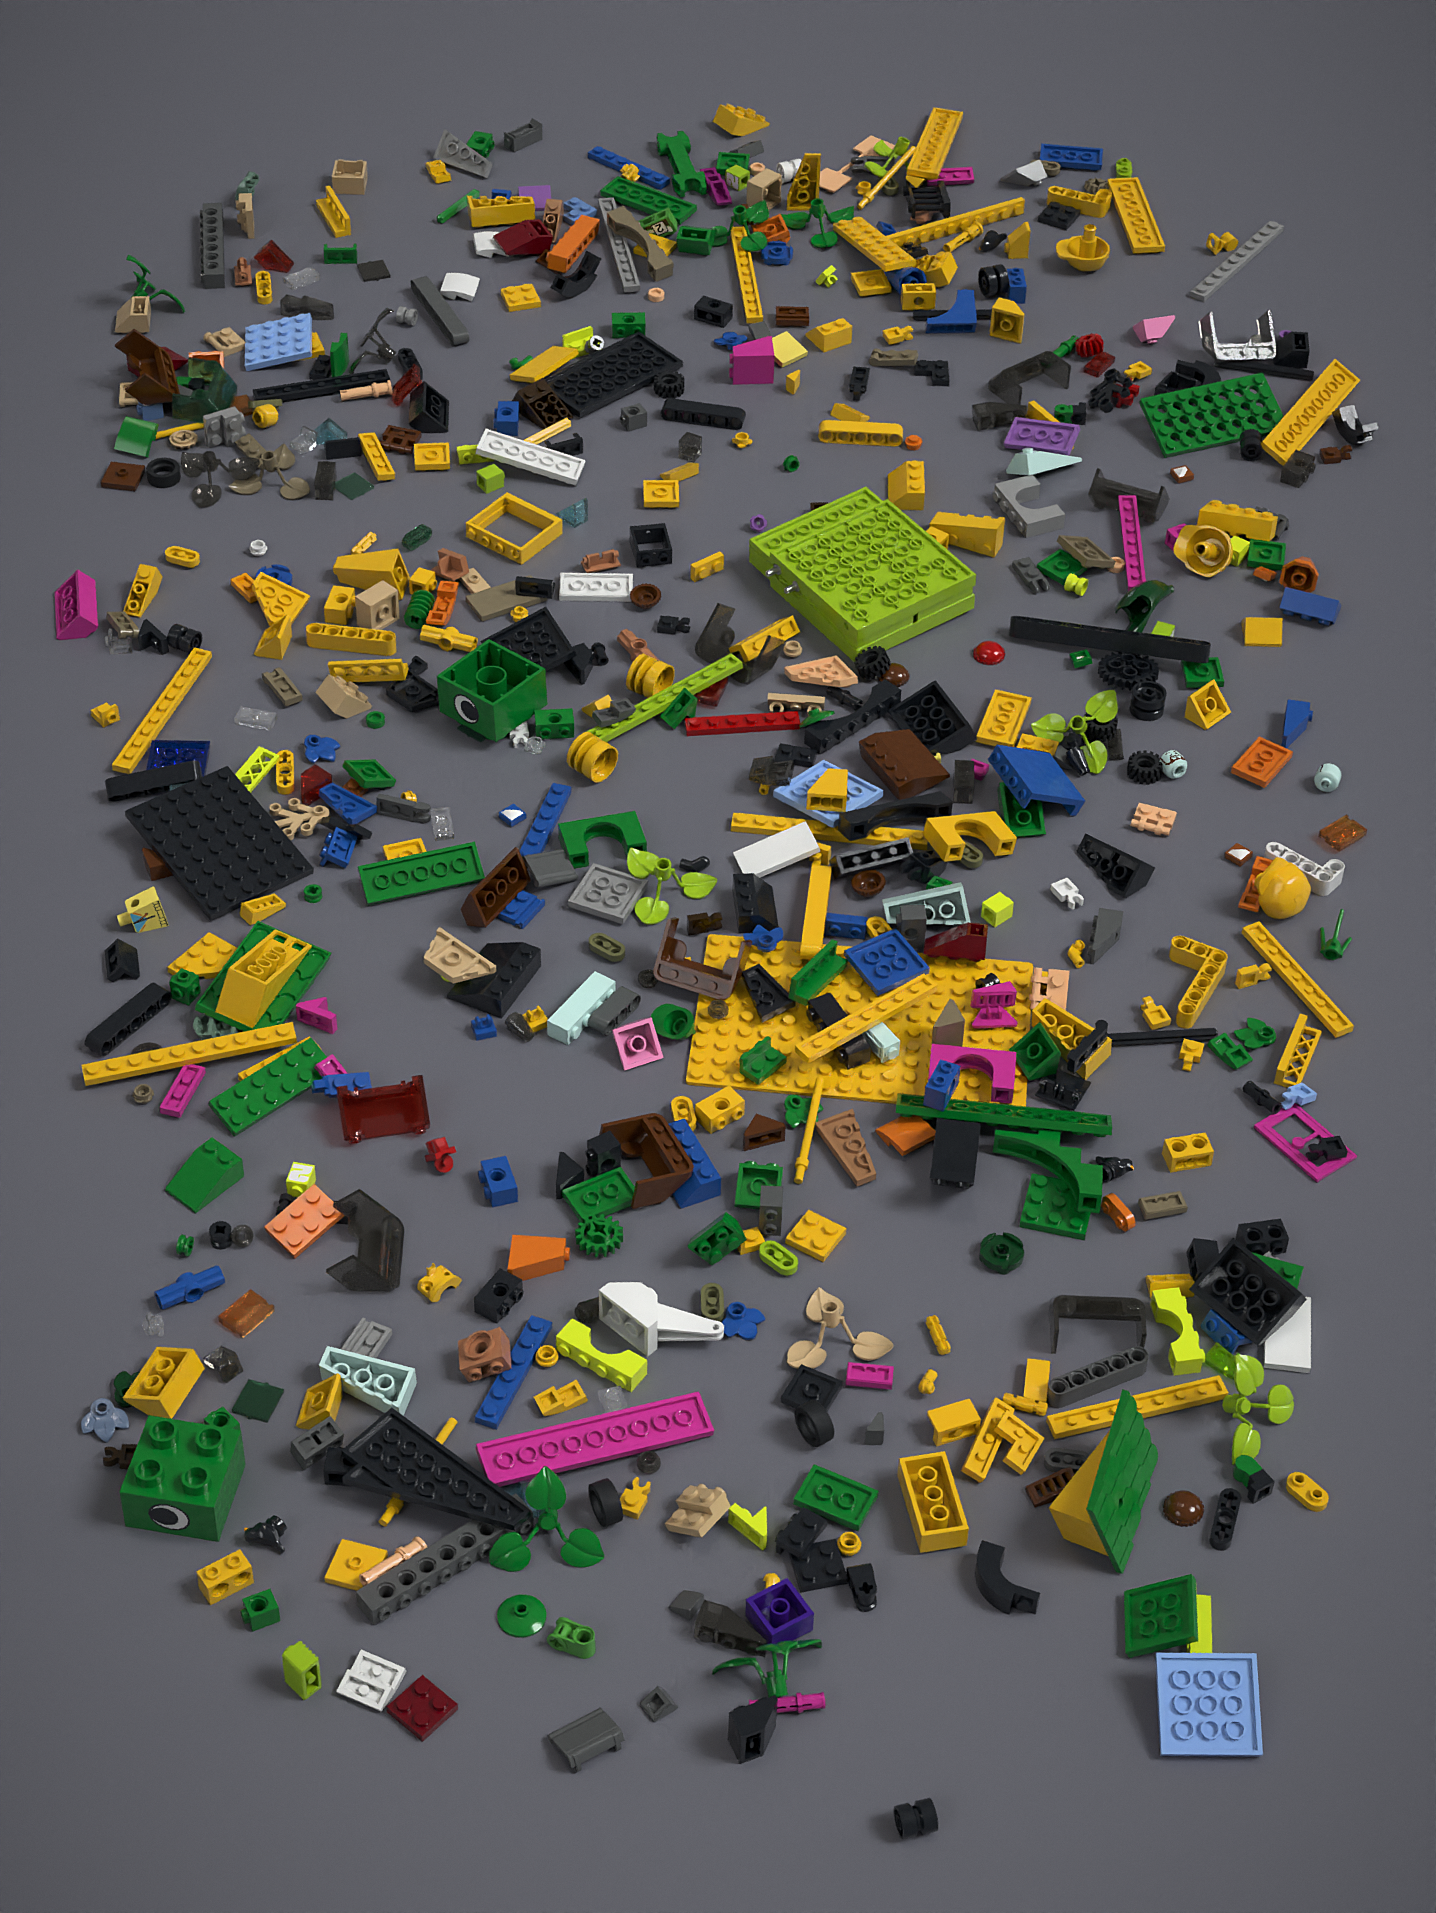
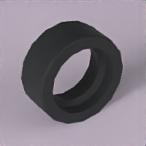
M157 458L147 464L148 483L154 487L169 488L176 485L181 479L179 463L174 459ZM162 471H169V472H170V473H168V474H163V475H162V474H156V473L162 472Z
M810 1400L795 1409L794 1416L798 1429L811 1446L819 1447L834 1438L835 1431L832 1420L821 1403L816 1400Z
M606 1478L589 1484L590 1503L602 1527L621 1522L623 1519L622 1505L612 1481Z

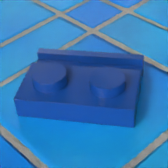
M522 890L498 914V919L514 926L519 925L521 929H524L545 906V899H537V896Z

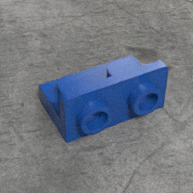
M338 827L334 829L333 833L329 832L324 840V843L327 845L323 846L319 855L322 857L320 865L324 866L326 861L329 860L346 868L349 864L357 836Z
M827 913L824 935L865 940L867 917Z
M1214 1309L1209 1310L1200 1325L1228 1355H1233L1239 1345L1253 1343Z

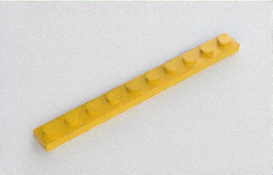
M1022 197L890 234L886 237L899 247L904 246L906 242H913V244L917 245L962 232L963 229L971 227V224L974 222H978L983 226L1024 214L1025 200Z
M739 226L732 228L730 237L746 323L763 322L751 252L745 251L741 247L742 238L748 235L745 227Z
M194 647L112 763L113 771L125 774L133 772L211 660V651Z
M733 813L731 832L775 835L806 821L815 840L878 845L909 837L912 849L927 850L928 844L921 830L879 827L866 838L849 841L838 831V825L832 828L817 820Z
M293 1022L82 1064L85 1086L295 1044L297 1043Z

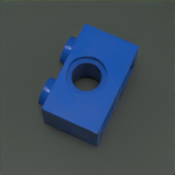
M1007 269L1009 278L1008 300L1015 301L1016 304H1025L1027 286L1023 269Z
M498 401V408L494 409V429H497L498 433L507 436H518L519 401Z
M940 1059L925 1086L924 1106L944 1112L958 1086L960 1065Z
M502 1156L481 1161V1170L478 1171V1178L480 1184L484 1183L485 1185L483 1187L486 1200L490 1199L492 1207L518 1202V1188L507 1157Z

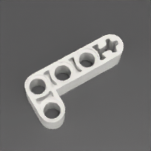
M1270 842L1266 845L1264 858L1274 860L1276 857H1281L1287 862L1296 865L1309 881L1311 892L1319 896H1327L1341 884L1345 868L1342 861L1332 859L1322 867L1280 843Z

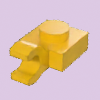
M898 326L883 330V337L889 345L904 341V338L906 340L913 339V336L909 333L913 332L911 326H906L902 329H899Z
M1139 361L1128 366L1124 374L1132 378L1133 381L1134 378L1141 379L1151 375L1152 368Z
M1151 996L1142 998L1144 1002L1141 1005L1142 1016L1151 1030L1171 1024V1018L1162 1005L1156 1006Z
M1188 1039L1183 1040L1179 1058L1184 1059L1182 1070L1191 1071L1193 1062L1200 1063L1205 1043Z

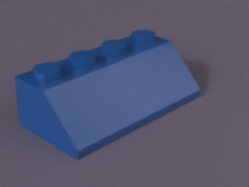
M685 1118L669 1123L668 1125L694 1165L692 1176L672 1194L679 1207L682 1209L720 1196L721 1177Z

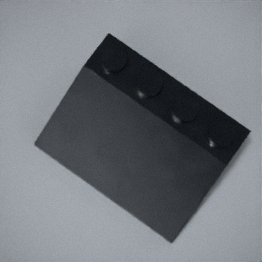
M936 680L887 710L900 729H910L933 756H936V753L941 755L961 750L977 740L971 725Z
M524 942L487 943L479 954L496 965V972L456 983L447 994V998L502 1019L541 967L540 948Z
M1234 1238L1231 1239L1189 1289L1258 1347L1284 1325L1307 1300L1299 1290Z

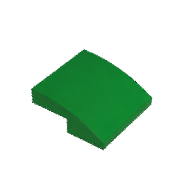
M341 333L339 342H332L331 344L332 377L341 376L348 367L349 349L347 333Z
M126 416L120 427L114 449L148 457L151 443L156 439L159 424Z

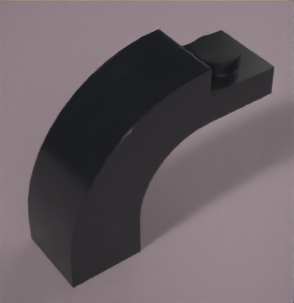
M586 251L576 271L569 276H562L557 273L550 288L566 297L580 295L595 281L597 277L595 271L601 258Z
M1178 360L1176 363L1175 372L1201 382V386L1221 381L1217 370L1204 362L1196 360L1195 363Z
M1354 405L1341 407L1332 412L1340 435L1350 444H1359L1373 440V432L1379 429L1377 422L1362 425Z
M982 1540L977 1554L975 1569L976 1583L982 1596L993 1607L1006 1614H1010L1012 1607L1022 1612L1036 1614L1040 1593L1008 1581L1001 1572L1005 1547Z

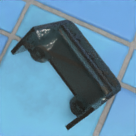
M1271 310L1266 311L1257 319L1259 335L1251 336L1248 343L1219 344L1215 335L1212 312L1207 313L1199 321L1203 349L1217 362L1271 360L1277 352Z
M1045 351L1002 370L989 380L988 389L1019 411L1022 397V387L1019 384L1041 374H1046L1059 385L1068 389L1071 365L1053 352Z
M1099 468L1096 470L1088 493L1092 503H1094V507L1104 509L1105 507L1119 511L1118 496L1136 495L1138 516L1144 518V521L1149 523L1159 521L1170 499L1164 486H1161L1159 493L1105 479Z
M717 603L695 645L697 656L710 664L731 654L728 648L731 647L734 641L735 633L727 625L736 610L735 608ZM769 635L757 659H752L748 662H744L739 651L733 652L732 654L743 662V668L729 676L742 684L753 682L774 667L787 641Z
M361 1189L333 1203V1207L348 1218V1232L359 1240L358 1257L351 1255L327 1268L326 1273L351 1291L390 1292L398 1288L400 1285L404 1242V1226L401 1220Z
M1056 1295L1050 1300L1051 1354H1056L1059 1318L1135 1321L1137 1346L1143 1348L1145 1346L1147 1335L1145 1306L1137 1298Z

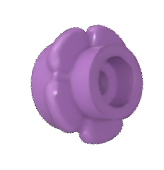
M758 514L750 519V528L753 531L762 532L767 526V520L764 519L763 515Z

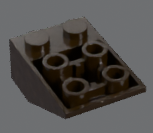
M544 378L518 390L512 400L519 401V413L542 429L564 418L573 419L572 414Z

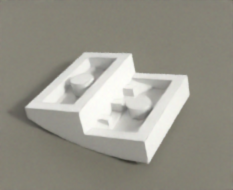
M488 231L473 234L476 254L489 258L492 257L493 253L509 257L493 239V235L499 232Z
M446 273L440 294L455 300L456 296L472 302L480 279L462 273Z
M360 1650L351 1670L347 1669L336 1692L382 1712L399 1687L406 1669L364 1650Z

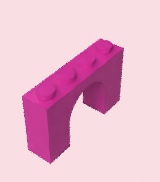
M932 1044L928 1081L941 1059L960 1065V1070L972 1068L984 1072L992 1082L991 1102L1012 1104L1016 1052Z

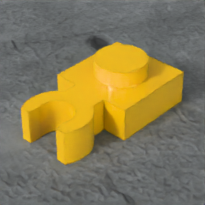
M1265 963L1259 967L1255 964L1238 969L1235 985L1238 989L1256 985L1260 979L1268 980L1271 977L1268 971H1272V968L1268 963Z
M638 1477L633 1480L632 1490L626 1488L620 1498L623 1514L637 1520L648 1502V1496L646 1495L649 1494L651 1482L649 1481L644 1487H639Z

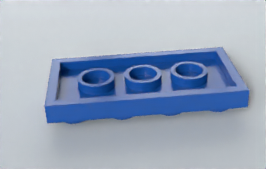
M1041 144L1040 160L1057 162L1060 164V168L1090 169L1092 171L1102 169L1103 148Z

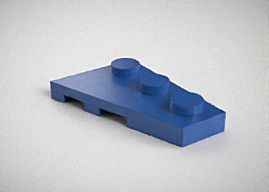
M334 783L319 789V796L349 825L357 824L377 813L376 805Z

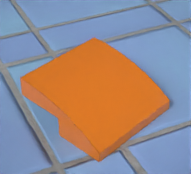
M913 1115L912 1117L900 1116L877 1128L875 1131L888 1147L893 1145L901 1156L935 1139L936 1133L918 1115Z

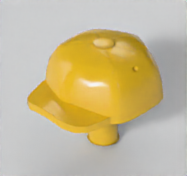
M1087 224L1084 226L1083 235L1059 241L1056 244V253L1060 259L1067 260L1077 270L1096 271L1108 259L1110 247L1103 239L1095 236L1096 226Z
M1210 525L1184 526L1173 547L1176 557L1184 562L1189 570L1204 577H1213L1219 572L1224 571L1230 564L1233 556L1230 536L1226 532Z
M1276 857L1263 873L1256 876L1254 881L1259 893L1258 899L1261 908L1267 916L1274 919H1285L1300 913L1305 908L1311 892V886L1304 873L1296 865L1287 862L1281 857Z

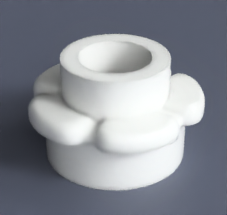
M255 540L251 543L249 550L255 556H262L266 553L267 546L264 541Z

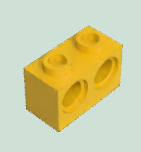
M1206 1133L1164 1139L1162 1155L1171 1173L1211 1166L1214 1150Z
M240 1549L196 1571L199 1589L210 1606L254 1583L252 1566Z

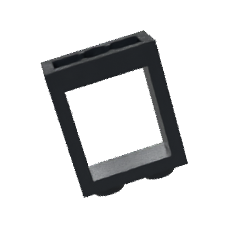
M665 523L630 526V544L636 567L672 564V546ZM662 542L663 549L639 551L638 544Z

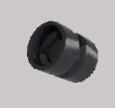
M1255 429L1243 431L1239 438L1241 457L1246 461H1256L1263 454L1261 433Z
M176 623L168 632V646L181 649L190 654L194 647H201L202 634L199 631L191 628L188 629V627Z
M931 1798L917 1800L914 1806H911L909 1803L894 1806L895 1824L901 1839L915 1837L918 1831L922 1834L938 1831L937 1813Z

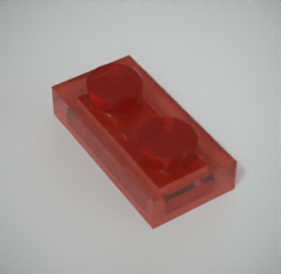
M1107 352L1099 353L1084 366V373L1098 378L1115 362V356Z

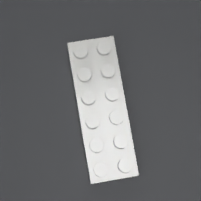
M485 429L475 453L575 486L586 461L489 429Z

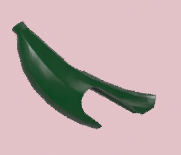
M1158 580L1144 581L1125 593L1115 607V614L1120 608L1126 612L1130 619L1126 630L1143 632L1157 604L1174 593L1173 585L1168 586Z

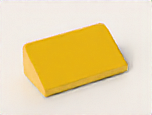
M906 176V179L915 188H919L927 180L923 177Z
M834 403L831 411V416L841 421L867 422L870 419L869 416L841 403Z
M687 463L660 474V477L664 480H678L679 482L699 474V464Z
M1189 1273L1146 1276L1150 1298L1153 1290L1179 1287L1181 1295L1185 1296V1298L1194 1297V1293L1189 1289L1195 1281Z

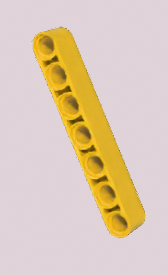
M812 865L800 959L811 960L822 949L832 866Z

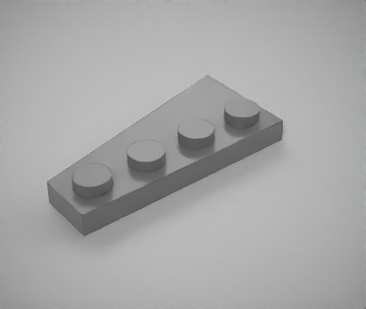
M444 129L433 159L441 160L445 164L488 178L493 164Z

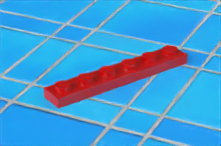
M798 711L685 718L687 736L800 729Z

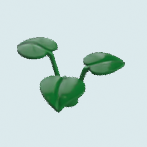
M817 198L811 201L809 215L805 212H796L787 215L781 214L786 226L790 229L804 228L806 222H810L812 215L815 218H819L822 234L814 235L811 238V244L818 248L834 246L838 241V237L832 231L824 233L822 223L824 213L830 223H838L840 220H853L854 205L828 214L823 200Z
M762 200L747 209L743 205L734 207V216L731 217L729 230L723 226L712 227L717 229L713 246H721L727 243V236H730L735 221L738 225H744L748 235L742 238L741 247L749 252L760 251L766 248L767 238L759 231L750 234L746 221L749 223L752 221L755 224L765 222L769 218L766 201Z
M128 255L126 261L136 263L143 272V275L135 271L133 272L139 284L132 296H148L144 291L148 285L156 290L154 285L145 279L146 274L151 273L143 263L135 257ZM165 289L149 297L151 300L159 294L166 295L180 305L183 313L185 312L180 300Z
M544 1466L529 1482L525 1492L529 1505L536 1510H540L538 1522L535 1524L534 1529L524 1542L521 1535L517 1532L505 1533L496 1540L489 1555V1563L492 1566L511 1572L520 1571L529 1564L531 1551L526 1545L530 1543L538 1529L552 1530L556 1528L561 1539L565 1542L560 1553L566 1563L575 1567H589L599 1563L604 1558L600 1540L591 1530L578 1528L570 1533L569 1539L566 1538L561 1524L557 1522V1510L562 1508L566 1501V1490L560 1478L547 1466Z
M787 1640L757 1647L756 1651L767 1650L772 1652L774 1670L768 1671L767 1677H765L756 1658L753 1657L728 1660L716 1666L712 1673L714 1675L723 1667L754 1666L761 1677L762 1684H766L768 1698L774 1695L776 1697L788 1695L786 1680H788L787 1666L789 1653L796 1648L808 1645L821 1648L822 1640ZM776 1652L784 1655L782 1671L781 1669L778 1670Z

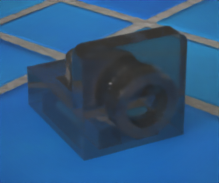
M223 1346L218 1347L203 1358L206 1366L218 1371L222 1381L228 1383L243 1372V1367L236 1352Z

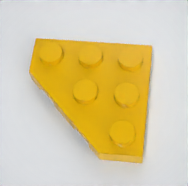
M260 572L252 584L254 594L269 626L286 614L290 615L292 625L310 598V595L263 572Z
M208 932L167 967L168 973L175 975L182 968L189 972H194L199 977L204 976V979L216 978L237 947Z

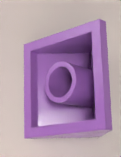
M550 185L519 186L518 196L532 197L535 211H544L546 199H551Z

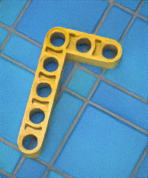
M1175 936L1171 940L1169 958L1173 962L1199 971L1177 1009L1176 1024L1181 1028L1188 1029L1195 1024L1225 974L1228 956L1224 951L1184 936Z

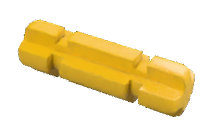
M369 532L351 549V555L366 551L377 540L376 534Z
M936 1315L928 1316L926 1318V1325L930 1330L929 1332L934 1344L938 1346V1353L940 1355L949 1354L951 1347L946 1340L947 1337L941 1324H939L938 1317Z
M1010 1393L1003 1395L1002 1401L1009 1406H1015L1014 1409L1030 1413L1035 1411L1036 1414L1045 1416L1047 1413L1048 1403L1038 1401L1037 1403L1034 1399L1018 1395L1014 1397V1394Z

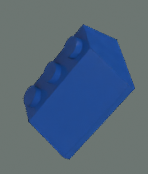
M1285 587L1280 604V610L1283 611L1284 615L1292 617L1294 614L1300 615L1301 619L1307 621L1316 619L1319 620V624L1329 626L1330 623H1335L1341 609L1339 600Z

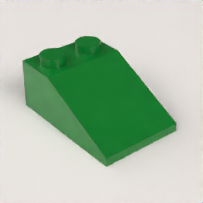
M999 782L997 794L1001 817L1017 838L1046 835L1041 801L1031 799L1024 809L1006 784Z
M211 1137L192 1153L167 1185L165 1191L196 1214L244 1177L242 1158Z

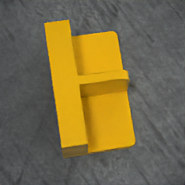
M970 1399L932 1409L927 1413L934 1427L933 1441L936 1447L976 1435L981 1424V1418Z

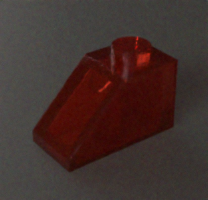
M272 239L262 246L254 256L257 262L267 270L288 273L294 265V262Z
M316 764L301 773V803L309 806L321 798L319 796V789L332 783V774Z

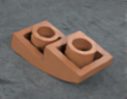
M915 211V219L910 217V220L916 221L917 224H926V221L932 220L933 213L939 211Z

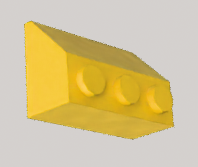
M905 461L888 474V500L900 510H923L925 497L924 461Z
M156 1347L123 1399L148 1416L172 1419L205 1367L194 1349Z

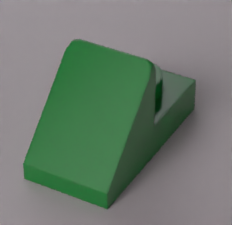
M684 687L660 717L675 729L687 715L690 718L695 717L698 699Z

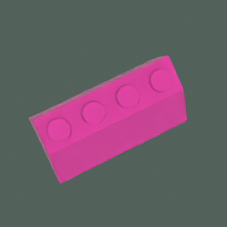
M77 569L54 592L56 638L58 640L86 638L98 628L95 580Z

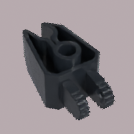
M932 849L912 852L910 860L902 863L899 871L902 874L908 873L907 878L911 881L915 880L926 884L934 876L939 877L945 871L948 861L944 862L937 852Z

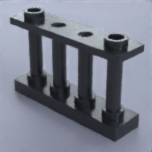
M937 180V186H934V188H911L910 182L906 181V186H903V196L906 197L908 213L911 214L912 219H915V211H940L943 218H950L951 202L944 180Z

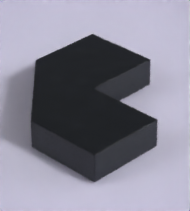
M333 816L322 817L320 822L321 825L333 831L338 827L357 836L359 840L370 839L372 835L371 831L358 824L348 825Z

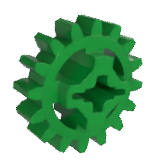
M593 1214L590 1220L585 1217L584 1223L579 1222L578 1229H575L576 1245H579L580 1251L586 1249V1255L594 1253V1256L598 1257L602 1253L604 1257H607V1252L614 1254L615 1248H621L623 1227L619 1226L618 1220L612 1222V1216L606 1219L604 1214H601L600 1218Z

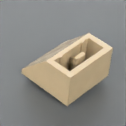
M132 296L117 311L115 333H128L133 329L140 333L149 332L151 319L149 296Z
M328 674L315 692L335 714L344 718H350L372 707L367 701L368 697L358 691L359 687L351 681L347 683L339 676L333 677Z

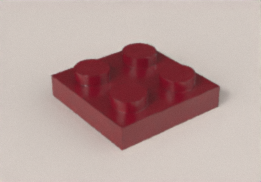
M421 1675L394 1699L386 1709L388 1714L423 1742L458 1710V1704L425 1676Z

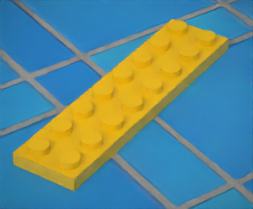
M1139 178L1107 179L1109 190L1112 192L1113 202L1132 252L1137 254L1165 252V244Z
M854 217L853 220H840L838 223H833V230L885 272L915 266V259L862 217Z

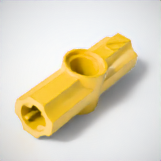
M423 625L420 633V640L438 644L445 651H450L454 648L471 652L478 644V638L461 634L454 627H447L444 630Z

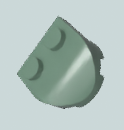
M251 171L246 174L237 188L235 201L239 200V194L252 193V196L254 195V188L259 182L258 174Z
M205 1013L200 1017L196 1016L193 1022V1028L201 1040L235 1034L239 1030L223 1021L221 1022L207 1016Z

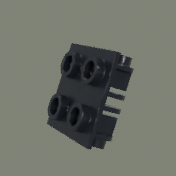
M1057 1069V1073L1048 1075L1045 1079L1041 1078L1039 1082L1040 1088L1035 1096L1075 1111L1091 1082Z

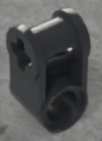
M867 1563L846 1567L848 1584L856 1607L864 1612L872 1611L877 1605V1585L872 1564Z

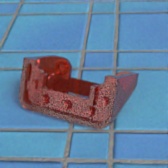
M423 1075L412 1076V1081L407 1082V1084L404 1080L401 1081V1084L362 1090L354 1087L353 1091L348 1090L347 1086L336 1087L343 1138L349 1144H357L364 1139L406 1133L420 1135L426 1133V1130L430 1128Z

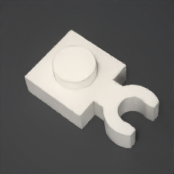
M524 721L509 732L510 740L513 739L514 748H517L518 743H524V746L528 747L527 738H529L527 721Z
M1068 878L1051 884L1050 890L1061 902L1067 900L1069 908L1074 909L1075 902L1081 906L1083 905V896L1078 894L1079 889Z

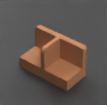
M445 548L438 550V566L430 570L434 571L435 575L450 581H455L469 573L466 556Z

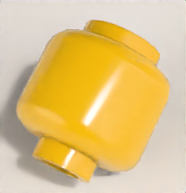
M265 404L254 409L252 419L260 428L274 426L278 421V412L273 405Z

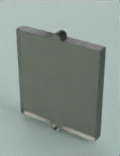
M383 260L357 264L364 282L391 278Z

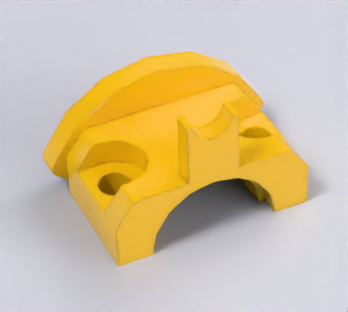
M432 1263L431 1267H426L427 1275L419 1280L417 1289L431 1302H437L446 1288L449 1286L457 1288L462 1279L452 1274L444 1266L440 1265L436 1268L435 1264Z

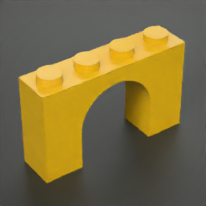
M995 811L927 818L923 830V836L944 862L962 859L966 843L959 835L973 836L982 840L995 856L1013 854L1017 837Z

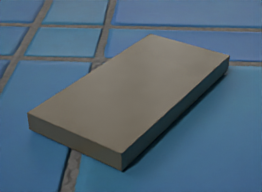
M515 580L465 596L467 604L482 622L510 613L517 606L526 608L548 600L547 598L516 595Z

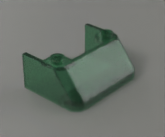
M189 357L188 377L202 378L205 380V385L210 386L208 390L196 389L192 392L191 396L173 393L172 418L203 423V416L232 407L237 395L238 386L218 362Z

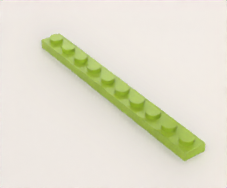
M731 653L634 706L636 712L626 719L602 728L598 725L586 732H590L602 739V741L608 742L665 711L684 687L694 695L742 669L743 662Z

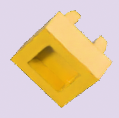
M817 842L821 852L809 856V861H812L811 866L821 864L828 866L831 859V846Z
M537 1006L532 1011L527 1010L525 1014L521 1015L522 1023L531 1034L547 1028L548 1018L540 1006Z

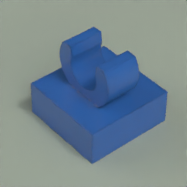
M489 1014L485 1018L479 1019L477 1016L475 1020H471V1027L476 1041L497 1037V1030Z

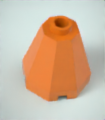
M1302 556L1283 566L1279 583L1284 587L1311 593L1316 588L1319 573L1312 560Z

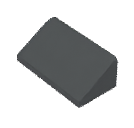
M758 140L731 150L729 153L750 154L751 158L764 152L762 142Z

